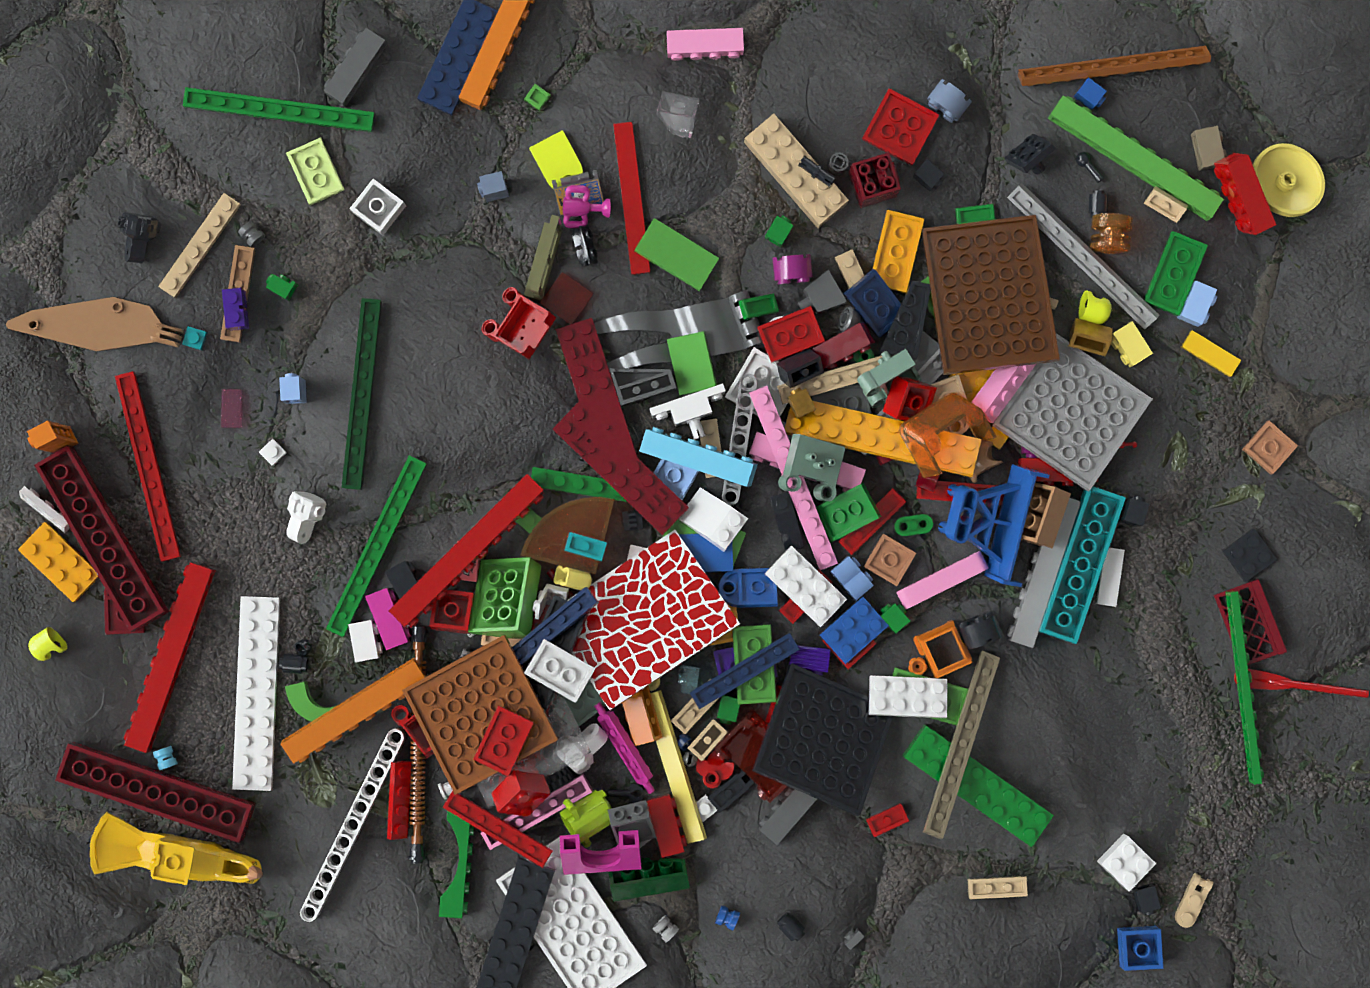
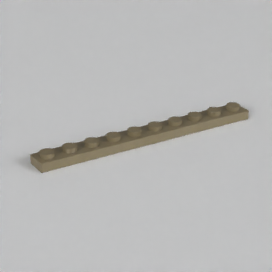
M984 651L980 652L923 833L939 839L944 837L1000 657Z

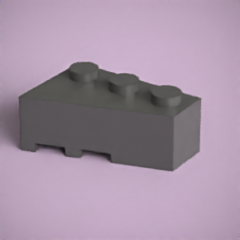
M609 368L621 406L676 389L670 369Z

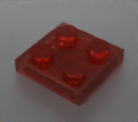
M561 272L540 304L571 325L594 294Z

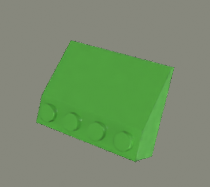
M530 557L481 560L468 632L470 634L494 637L506 635L510 639H523L531 632L533 605L537 596L541 565Z

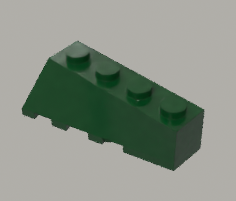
M642 858L641 869L608 872L614 902L690 888L685 859L660 858L657 861L650 860V858Z

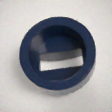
M687 734L679 735L680 739L677 738L679 748L682 751L688 750L693 739Z

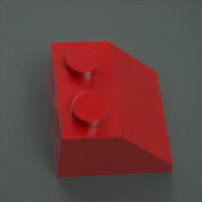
M897 376L893 378L883 412L895 419L925 424L937 387L911 378Z

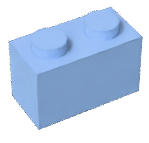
M1194 281L1181 314L1177 318L1197 327L1203 323L1205 324L1210 316L1208 310L1216 302L1217 296L1215 294L1217 289Z
M295 373L279 377L280 400L286 404L307 403L306 380Z

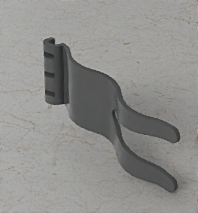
M748 291L736 293L725 299L673 310L625 313L594 323L597 334L641 330L669 333L674 338L705 331L710 357L741 351L763 343L757 329L760 326L758 318H752V320L742 323L743 315L740 306L736 307L735 304L738 301L750 298ZM753 333L758 334V337L749 340L747 338L748 335ZM663 343L636 350L608 362L607 365L608 368L629 369L653 363H672L668 343Z

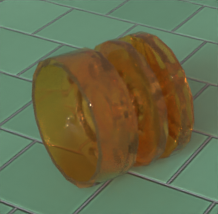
M1112 213L1093 215L1091 229L1100 233L1091 236V240L1095 242L1090 243V249L1105 254L1131 251V245L1128 244V242H1131V237L1123 235V233L1132 231L1133 218L1129 215Z

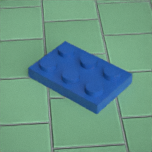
M861 597L825 629L820 636L846 664L889 625L866 599Z

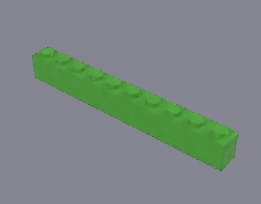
M1062 96L1047 118L1151 186H1156L1187 204V209L1206 221L1213 217L1224 200L1220 197L1219 192L1213 189L1209 190L1202 181L1192 179L1185 170L1177 169L1172 166V162L1156 156L1154 150L1142 147L1138 140L1132 137L1128 138L1121 129L1108 125L1107 120L1102 117L1097 118L1090 109L1080 107L1069 96Z

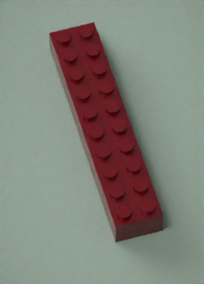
M67 445L34 465L129 631L136 632L167 614L169 610L75 448Z
M76 742L67 744L55 781L238 843L245 838L256 806L254 802Z

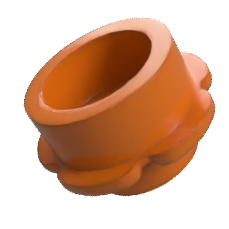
M912 658L909 661V672L919 675L926 672L927 664H925L923 658Z

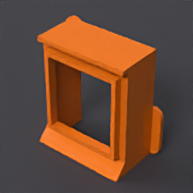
M953 620L947 621V623L928 632L918 634L913 638L919 654L925 655L934 678L942 677L972 663V657L966 644L962 642ZM951 631L963 659L938 670L926 642Z

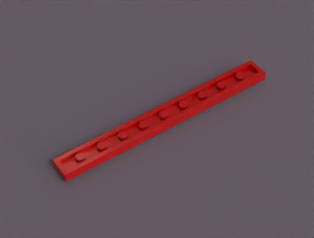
M134 371L115 376L160 560L163 562L179 558L181 553L136 374Z

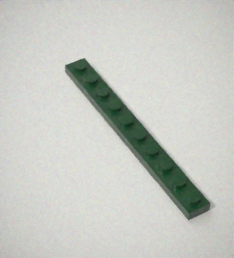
M361 299L341 486L344 489L362 490L382 303L378 299Z

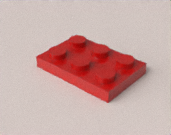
M811 306L757 327L771 363L825 342Z
M498 705L473 760L509 777L535 722Z

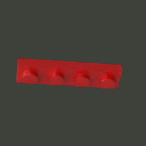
M410 761L391 762L387 839L390 840L408 838L412 764Z

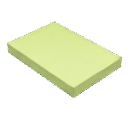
M321 137L286 153L310 206L345 190Z

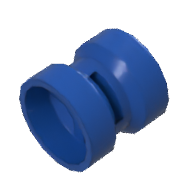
M722 905L715 924L721 926L725 923V926L733 931L740 912L735 910L728 912V907Z

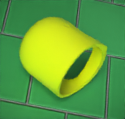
M1085 291L1080 300L1079 319L1095 324L1105 323L1111 314L1112 306L1110 301L1104 297L1102 299L1096 298L1092 292Z
M47 627L30 639L28 647L36 659L47 661L51 658L50 651L62 653L67 650V643L58 632L51 627ZM54 641L59 642L61 647L57 646Z

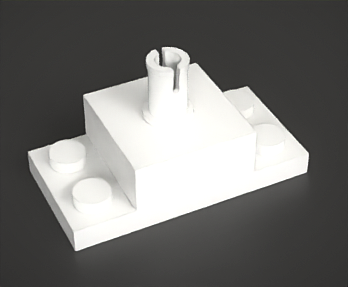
M720 384L650 408L652 419L657 418V420L667 418L668 413H671L675 427L687 423L690 425L694 440L699 438L697 430L700 437H704L706 435L704 434L700 419L712 415L708 400L711 399V402L722 399V395L725 394L724 385Z

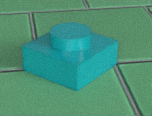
M188 326L182 345L202 351L207 332Z

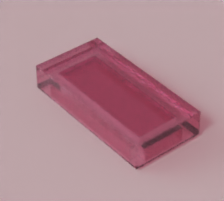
M222 389L221 428H242L241 389Z

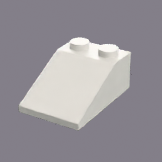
M699 488L688 503L689 509L679 518L680 521L723 552H725L748 520V518L702 488Z

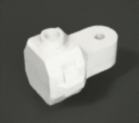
M292 492L287 508L291 515L287 528L288 538L299 544H304L310 539L315 522L322 520L325 514L326 502L322 498L308 492Z
M591 724L577 737L568 736L565 740L560 741L556 751L574 772L582 774L594 763L593 754L605 744L608 735L598 724Z

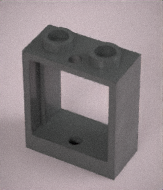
M646 800L608 809L611 828L617 844H619V831L638 830L639 842L656 838Z

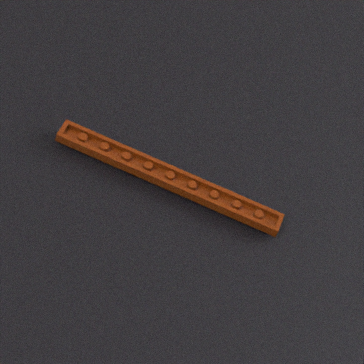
M1206 46L1019 69L1018 77L1022 86H1033L1043 83L1051 84L1059 81L1068 82L1075 79H1088V77H1107L1109 75L1127 74L1129 72H1145L1147 70L1183 67L1192 64L1200 65L1211 62V54Z

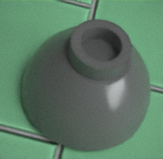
M848 306L840 315L839 329L844 332L864 322V320L855 308Z

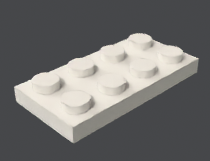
M792 546L765 573L820 627L847 600Z
M870 676L869 715L947 718V679Z

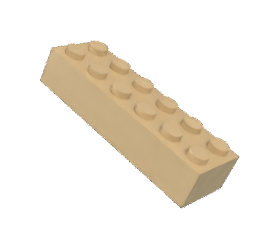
M775 114L771 115L745 137L744 143L817 228H820L847 205L849 200L834 183L829 188L817 178L813 179L810 173L798 166L804 156L814 163L816 162Z

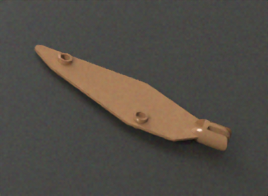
M115 297L31 310L8 320L6 323V327L11 330L93 351H104L155 342L179 348V343L167 339L181 341L182 337L171 332L184 333V329L162 324L150 306ZM36 323V327L32 328V325Z

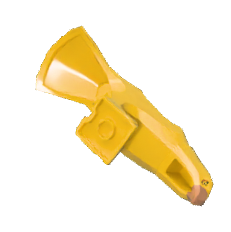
M106 812L100 818L91 837L90 866L94 874L139 866L149 869L152 879L187 885L188 880H217L254 884L263 876L261 864L258 860L230 849H225L216 842L195 840L173 834L141 831L109 812Z

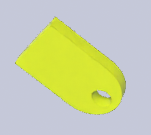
M563 130L529 148L552 189H554L552 180H556L557 187L562 186L560 178L583 173L581 163Z

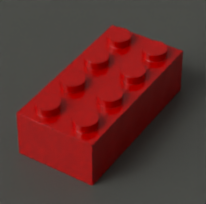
M1233 153L1214 162L1215 175L1221 180L1223 185L1221 186L1222 192L1229 200L1228 207L1236 217L1235 224L1238 230L1243 233L1257 235L1275 226V220L1249 155Z

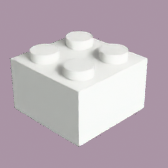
M372 179L350 207V210L381 235H384L406 205L388 189Z
M1125 834L1097 861L1128 891L1156 864Z

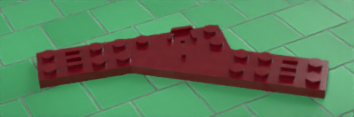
M593 318L556 329L579 402L558 422L553 430L663 536L689 507L638 459Z

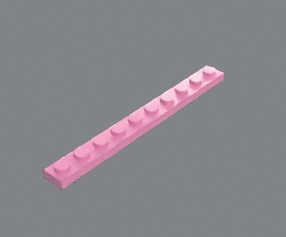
M766 385L749 392L780 472L783 475L790 441L769 388ZM799 476L802 481L800 489L795 492H788L818 567L822 570L838 564L806 481L804 477ZM791 478L787 482L789 488L792 486Z

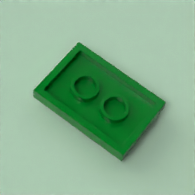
M864 483L836 496L832 501H826L816 507L831 542L881 517Z

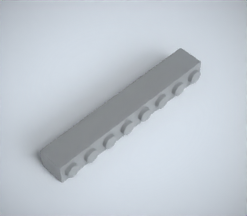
M1069 498L1053 549L1039 546L1037 552L1033 553L1031 558L1033 566L1031 571H1027L1025 577L1027 584L1025 589L1022 588L1019 599L1021 602L1019 607L1016 606L1013 613L1015 621L1008 628L1007 636H1009V641L1030 648L1034 647L1081 503L1080 501Z

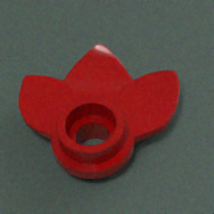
M719 750L713 751L707 760L701 761L699 758L697 759V772L703 776V782L709 788L718 787L722 780L730 778L734 771V763H724V757ZM711 775H715V782L710 781Z

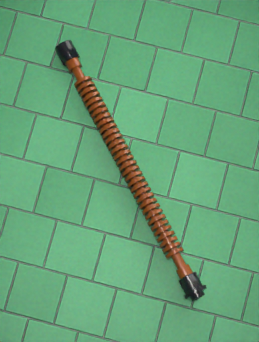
M415 626L411 628V642H413V650H415V659L421 669H426V666H422V664H426V661L422 660L427 627ZM410 741V744H414V746H410V749H414V751H410V754H414V756H410V759H414V761H410L414 764V766H411V769H414V771H411V774H414V776H411V779H414V781L410 783L414 784V786H410V789H414V791H410V794H414V796H410V799H414V801H410V804L414 805L410 806V809L414 810L410 811V814L414 815L410 816V819L414 820L410 821V824L414 825V835H412V843L409 844L408 860H411V863L419 864L427 859L425 843H423V835H421V825L425 824V821H422V819H425V816H422V814H425V811L421 810L425 809V806L421 805L425 804V801L421 800L425 799V796H422V794H425V791H422V789H425V786H422V784H425V781H422V779H425V776H422V774H426V771H422V769H426V766H422V764H426V761H422V759H426V757L422 756L423 753L415 742Z

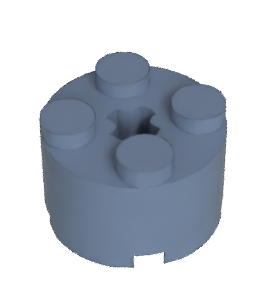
M941 79L927 98L929 101L928 106L936 112L939 109L944 113L943 117L952 123L954 120H959L972 101L970 99L966 101L964 99L966 95L949 82L947 85L943 84L945 80Z

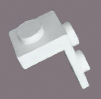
M546 584L544 590H540L538 600L534 601L533 611L535 612V619L539 620L546 604L550 605L554 595L568 600L569 588Z

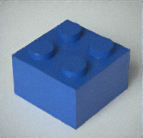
M1157 926L1117 928L1119 964L1124 971L1163 969L1160 928Z

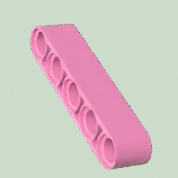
M978 551L896 593L904 609H908L987 570L989 567L981 551Z

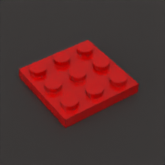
M889 88L862 140L886 153L889 152L890 155L912 166L939 114Z

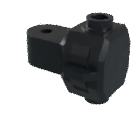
M125 212L118 218V227L127 236L124 258L126 262L142 264L145 259L147 241L156 238V233L160 232L161 223L152 216Z

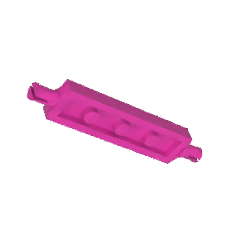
M601 702L594 705L600 715L597 720L607 733L636 783L643 785L648 794H651L655 789L649 781L653 777L649 767L645 764L638 749L632 743L613 711H606Z

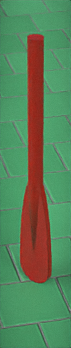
M1248 669L1252 676V682L1250 683V688L1278 690L1295 688L1364 698L1369 696L1368 690L1293 681L1280 675ZM1235 673V675H1234V681H1235V683L1237 684V681H1236V673Z

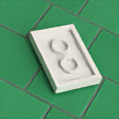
M544 639L524 673L576 703L595 668Z

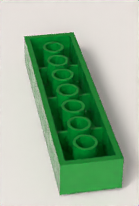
M923 725L902 756L939 782L951 743L926 725ZM969 756L957 795L1032 847L1054 815Z

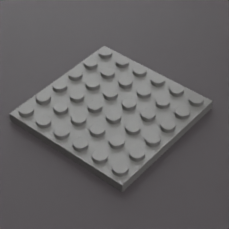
M1056 334L1060 360L1036 364L992 426L1089 492L1150 404L1152 398L1082 350L1068 346L1069 342Z

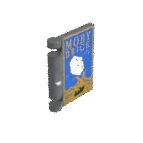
M593 170V179L589 178L588 172L560 178L562 186L557 187L556 180H552L560 216L563 215L565 191L571 185L587 186L590 190L588 200L590 204L603 203L604 200L597 170ZM571 193L572 197L583 198L584 193Z

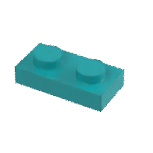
M569 532L564 551L602 561L607 542Z

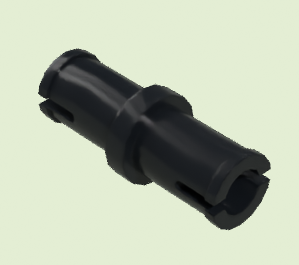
M806 156L798 164L799 167L810 173L813 179L817 178L829 188L834 183L833 181L836 180V177L824 170L822 165H817Z

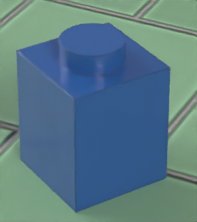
M1088 77L1074 95V98L1092 110L1095 106L1099 108L1106 98L1103 95L1106 93V90Z

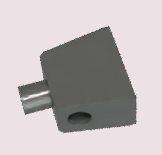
M827 270L804 289L803 292L807 298L798 302L801 310L811 306L816 314H820L842 306L847 301L830 271Z

